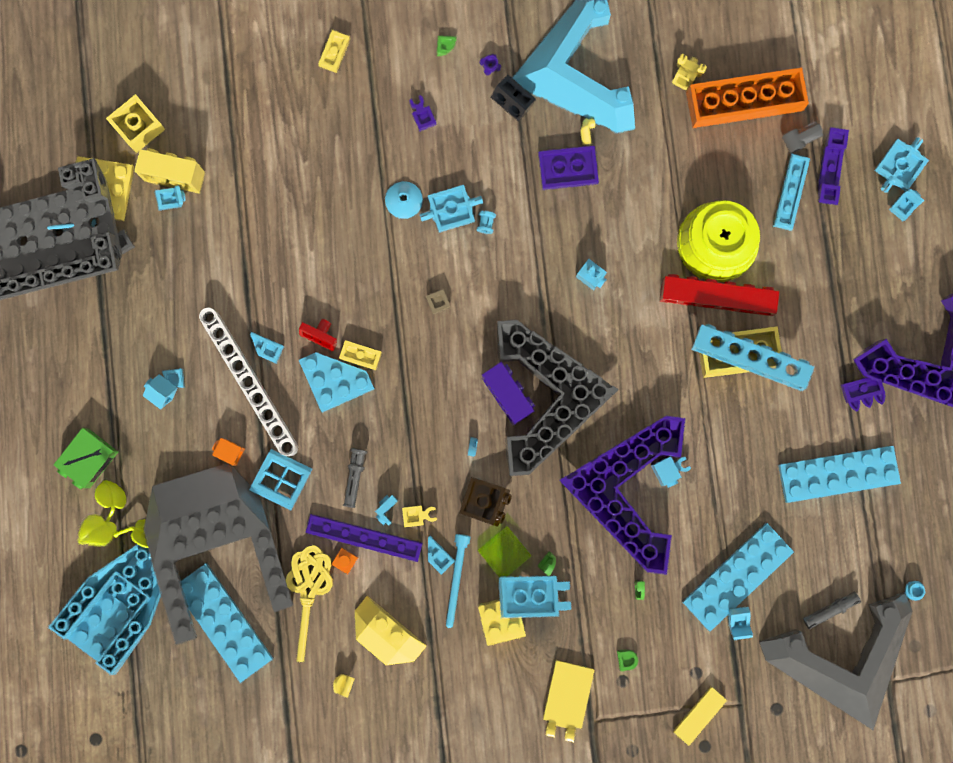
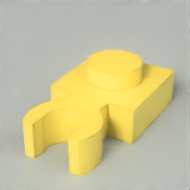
M422 506L402 508L404 527L424 525L423 519H427L430 522L437 520V518L429 517V512L436 510V507H429L426 511H422Z

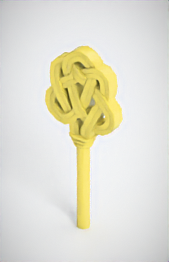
M316 545L308 546L303 551L293 555L291 562L292 570L286 577L287 587L292 592H300L301 605L303 606L296 659L298 662H304L310 607L315 601V596L324 595L333 587V578L329 573L332 567V559L329 555L324 554L320 547ZM314 552L316 555L312 556L309 553ZM309 565L314 566V568H313V570H312L311 573H310ZM319 572H320L321 575L319 576V578L317 579V581L314 582V580L316 579V577L318 576V574H319ZM294 577L298 586H296L293 582ZM326 580V586L324 588H320L323 582ZM308 587H309L310 590H311V591L309 592V595H308V592H307V588H308Z

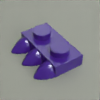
M864 378L841 385L846 403L856 412L860 408V399L868 408L872 406L873 396L881 405L885 402L886 395L882 382Z

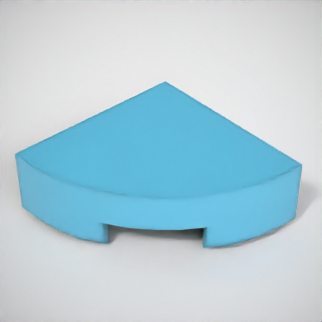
M183 369L162 371L164 378L178 388H185Z
M470 438L468 456H476L477 438Z

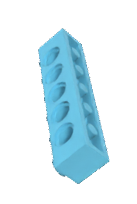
M710 324L700 326L691 350L800 391L807 389L814 370V366H811L810 362L804 359L795 360L791 358L790 354L785 352H774L771 347L766 345L753 344L754 341L747 338L739 339L732 332L724 331L723 333L716 330L717 328ZM717 338L720 341V346H713L711 339ZM730 345L737 346L739 352L737 354L732 353L729 349ZM749 352H754L757 355L756 361L748 357ZM767 359H773L776 367H769ZM786 366L794 368V375L786 372Z

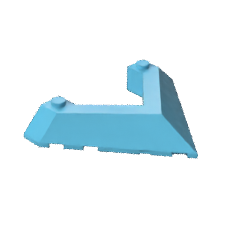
M575 0L514 75L513 79L529 93L540 98L543 97L548 102L574 114L577 113L588 119L593 118L596 124H601L615 133L635 129L634 106L629 86L609 90L567 65L590 28L607 25L611 16L607 0Z

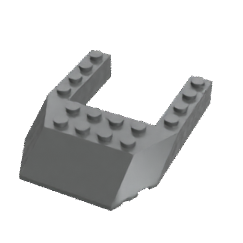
M229 463L152 486L144 532L152 566L176 645L197 638L175 564L177 560L251 537L273 611L276 612L293 606L260 496L249 490L251 485Z

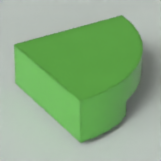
M438 36L437 56H443L451 52L455 47L457 37Z
M549 551L538 564V567L548 576L554 570L556 564L555 555Z
M636 580L634 582L635 599L644 600L645 582L643 580Z

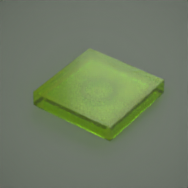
M508 526L477 550L499 578L509 576L532 556Z

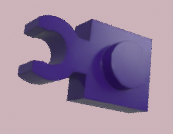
M421 95L419 96V104H414L413 100L410 99L411 108L416 110L412 112V116L419 132L437 125L430 107H423L424 99Z

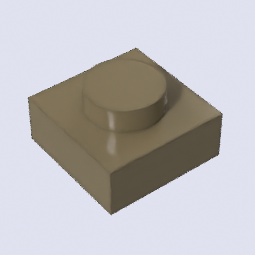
M444 289L426 296L433 315L451 308Z

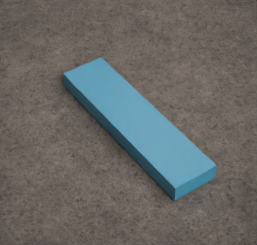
M796 154L790 155L773 223L774 227L789 231L793 230L810 158Z

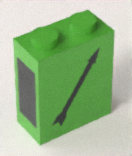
M82 428L54 463V466L58 468L57 472L60 475L71 478L73 480L72 484L77 488L90 489L117 455L118 451L90 429Z

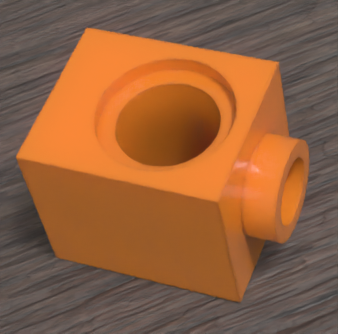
M220 438L213 445L212 450L214 452L212 455L231 465L237 466L245 448L225 438Z

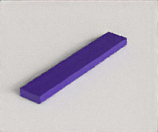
M310 514L305 532L415 562L419 560L423 543L314 514Z

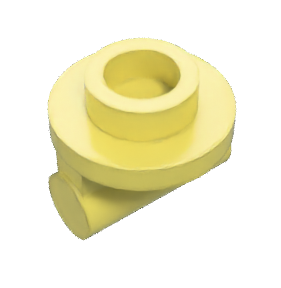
M344 674L339 675L333 682L334 692L348 698L355 678Z

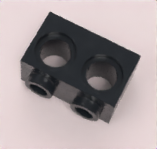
M509 75L496 86L490 97L518 122L526 115L536 101L534 96Z

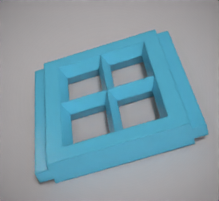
M271 449L249 490L292 510L311 474L312 468ZM272 461L285 467L281 477L267 471ZM288 469L302 475L297 485L284 479ZM265 474L278 480L274 490L261 484ZM282 482L295 488L290 498L277 492Z

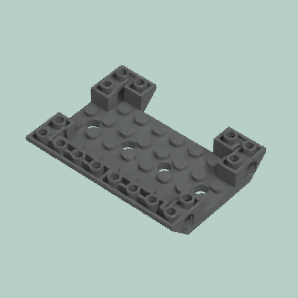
M95 158L58 168L61 186L68 190L0 208V300L102 275L119 269L122 251L108 182ZM98 217L99 224L96 227H92V220ZM74 224L71 228H63L61 236L56 235L57 229H47L48 226ZM27 236L28 241L22 246L21 239Z

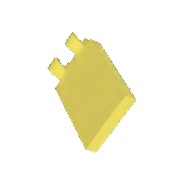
M559 660L555 661L543 719L548 720L547 736L554 737L556 726L567 728L565 740L574 741L576 727L582 729L594 669Z

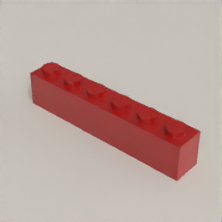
M668 274V276L662 279L660 302L774 316L778 310L780 291H775L773 287H762L760 289L755 288V285L752 284L737 286L735 282H724L722 284L717 283V280L714 279L699 281L697 277H687V279L679 278V275Z

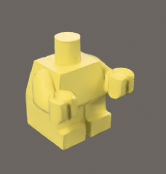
M681 54L677 62L679 70L672 83L687 91L695 78L701 77L707 67L706 65L703 66V64L698 65L696 58L692 57L688 60L686 55L684 57V54Z

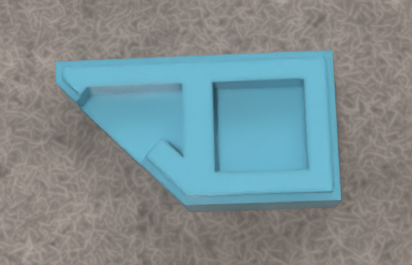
M251 332L250 336L258 356L277 364L284 346Z
M430 535L428 537V562L442 575L455 560Z

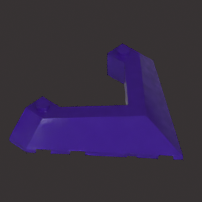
M953 293L941 300L951 317L940 366L898 356L888 340L883 339L865 348L853 359L862 375L953 407Z
M665 416L559 480L647 572L667 575L672 535L651 532L619 491L618 487L659 456L681 457L686 418Z

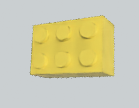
M147 148V151L140 149L134 170L145 182L172 188L179 185L181 190L199 194L205 171L194 158L184 157L182 159L168 152L164 155L150 148Z

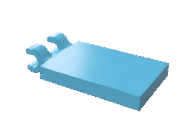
M557 576L500 577L501 618L559 616V611L571 610V602L558 601V591L570 590V582H557Z

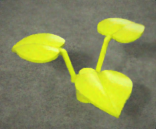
M103 480L95 490V499L102 507H111V511L105 521L99 515L86 517L79 530L78 542L80 544L86 543L102 546L108 544L113 536L118 537L123 533L133 531L131 534L132 540L136 544L148 548L144 532L145 519L138 520L135 523V527L131 526L118 532L116 525L110 522L115 508H123L127 499L125 492L119 485Z

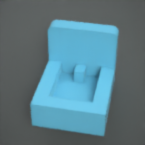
M179 185L174 188L155 190L158 210L182 207L183 201H185L184 190H180Z
M909 188L902 193L889 210L900 220L905 221L923 203L924 199L921 198L917 191Z
M386 495L379 502L381 506L375 511L378 514L376 518L383 525L385 523L387 525L392 523L385 513L399 501L394 495L391 497Z
M749 607L729 609V628L734 640L753 637L750 627L751 612Z

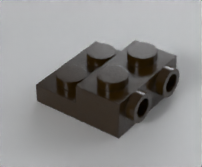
M471 477L459 514L498 527L499 523L502 524L505 520L506 514L503 511L505 505H509L512 495L509 494L511 490Z

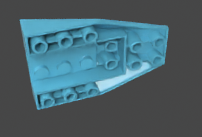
M137 544L88 577L48 627L61 638L68 639L97 661L96 664L110 675L118 673L150 627L161 598L149 549Z

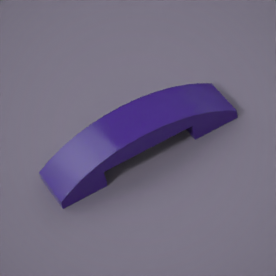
M829 128L820 168L818 203L838 205L841 189L839 182L844 150L847 148L849 130Z

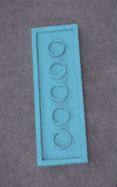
M894 446L778 465L785 503L901 484Z
M765 523L685 598L682 603L710 632L729 614V609H735L794 551L768 523Z
M207 563L181 581L190 612L240 683L274 659Z

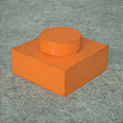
M342 547L331 565L348 575L359 557Z

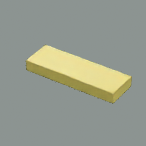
M710 686L673 732L686 744L690 745L727 700Z

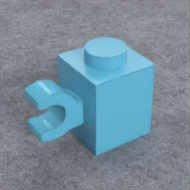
M588 259L577 273L576 278L594 291L596 287L601 288L605 283L607 272Z
M670 456L651 465L661 486L667 485L669 488L678 483L677 479L681 478L679 471L687 472L691 469L690 466L686 468L681 466V462L686 460V457H681L674 463Z

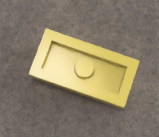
M332 30L319 61V67L337 73L350 37Z
M345 340L339 359L377 370L382 352Z

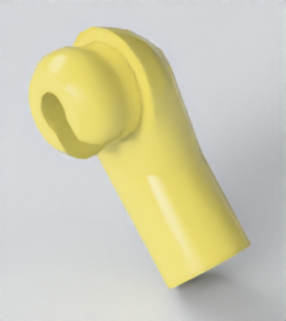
M593 118L583 120L580 131L582 145L591 144L590 128H595V120Z

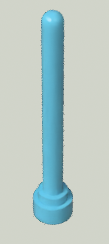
M455 534L454 542H456L457 553L446 626L448 628H452L454 625L464 552L467 545L470 544L471 538L468 535Z

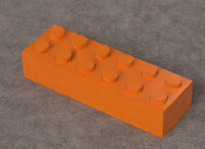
M802 67L691 84L686 91L692 128L801 112L809 104Z

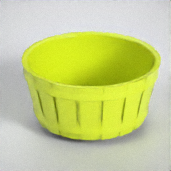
M726 200L709 202L694 209L683 220L684 222H682L678 231L679 235H677L678 252L686 268L690 272L692 271L695 276L704 280L714 279L717 282H727L741 276L754 262L759 249L760 230L755 217L744 206ZM723 229H725L726 232L730 231L731 235L728 236V240H725L724 237H720V234L722 233Z

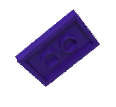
M595 146L538 152L542 190L599 184Z

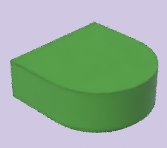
M629 649L617 651L620 672L632 670L637 666L638 656L634 651Z

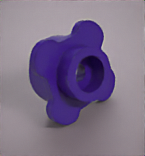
M495 54L481 58L480 65L483 66L485 75L501 70V65L498 63Z

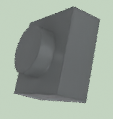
M125 230L118 232L121 251L124 254L135 246Z

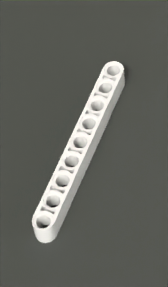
M204 308L199 315L200 321L276 448L284 456L295 455L298 451L295 439L220 314L212 308ZM213 313L214 319L211 322H207V315ZM223 329V336L216 338V332ZM232 345L234 348L233 352L229 355L226 354V347ZM242 361L243 368L236 371V363ZM252 377L253 384L250 387H246L245 380ZM260 393L263 396V400L261 403L256 404L254 398ZM267 410L273 412V416L269 420H266L264 417V413ZM277 426H281L283 429L280 436H275L274 429ZM290 442L293 449L291 452L286 453L284 445Z

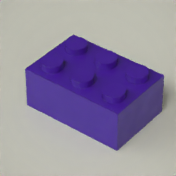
M500 362L482 374L481 379L514 426L532 414L535 405L529 396L525 398L522 393L524 389L518 380L514 381L511 377L513 372L507 364L503 365Z

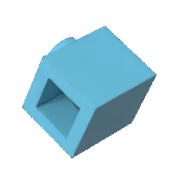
M159 374L154 379L150 378L145 383L143 396L159 409H162L173 400L177 387Z

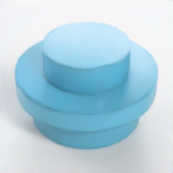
M910 581L905 587L906 596L915 601L922 599L925 595L924 585L919 581Z

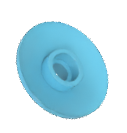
M402 181L395 183L388 189L385 203L388 211L393 216L407 219L420 211L423 197L416 185ZM405 195L407 199L405 201H401L400 197Z

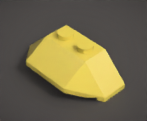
M368 595L356 608V640L385 665L414 662L427 646Z

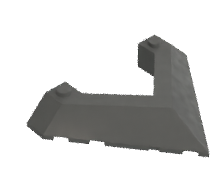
M518 320L497 321L499 362H520L558 395L556 400L525 436L505 438L509 475H530L619 389L604 381L603 378L590 369L582 366L581 363L547 342L546 339L525 327Z
M905 592L868 604L875 624L872 628V634L869 640L866 641L860 654V660L852 673L809 652L802 632L796 629L759 641L765 661L871 730H874L909 624L912 608Z

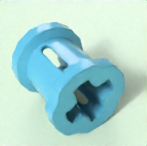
M480 211L479 215L481 218L477 231L493 234L492 225L496 214L489 211Z

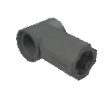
M815 121L799 130L794 129L782 136V139L790 154L804 148L806 144L823 136V129Z

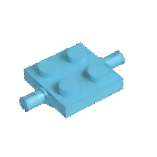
M916 137L912 145L905 144L897 139L874 170L886 179V182L881 187L883 192L888 193L892 185L898 186L903 191L911 187L929 161L918 151V148L923 143L922 139L920 140L919 137Z
M464 185L428 195L430 211L421 213L420 218L421 221L433 218L440 233L475 222L472 208L483 203L481 196L470 199Z

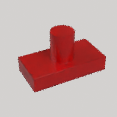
M321 319L317 328L303 322L300 325V336L331 351H334L337 346V339L326 334L331 326L329 321Z

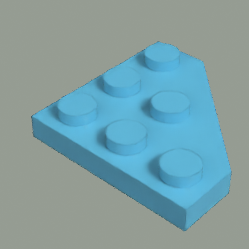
M317 352L299 360L322 413L374 390L370 377L365 370Z

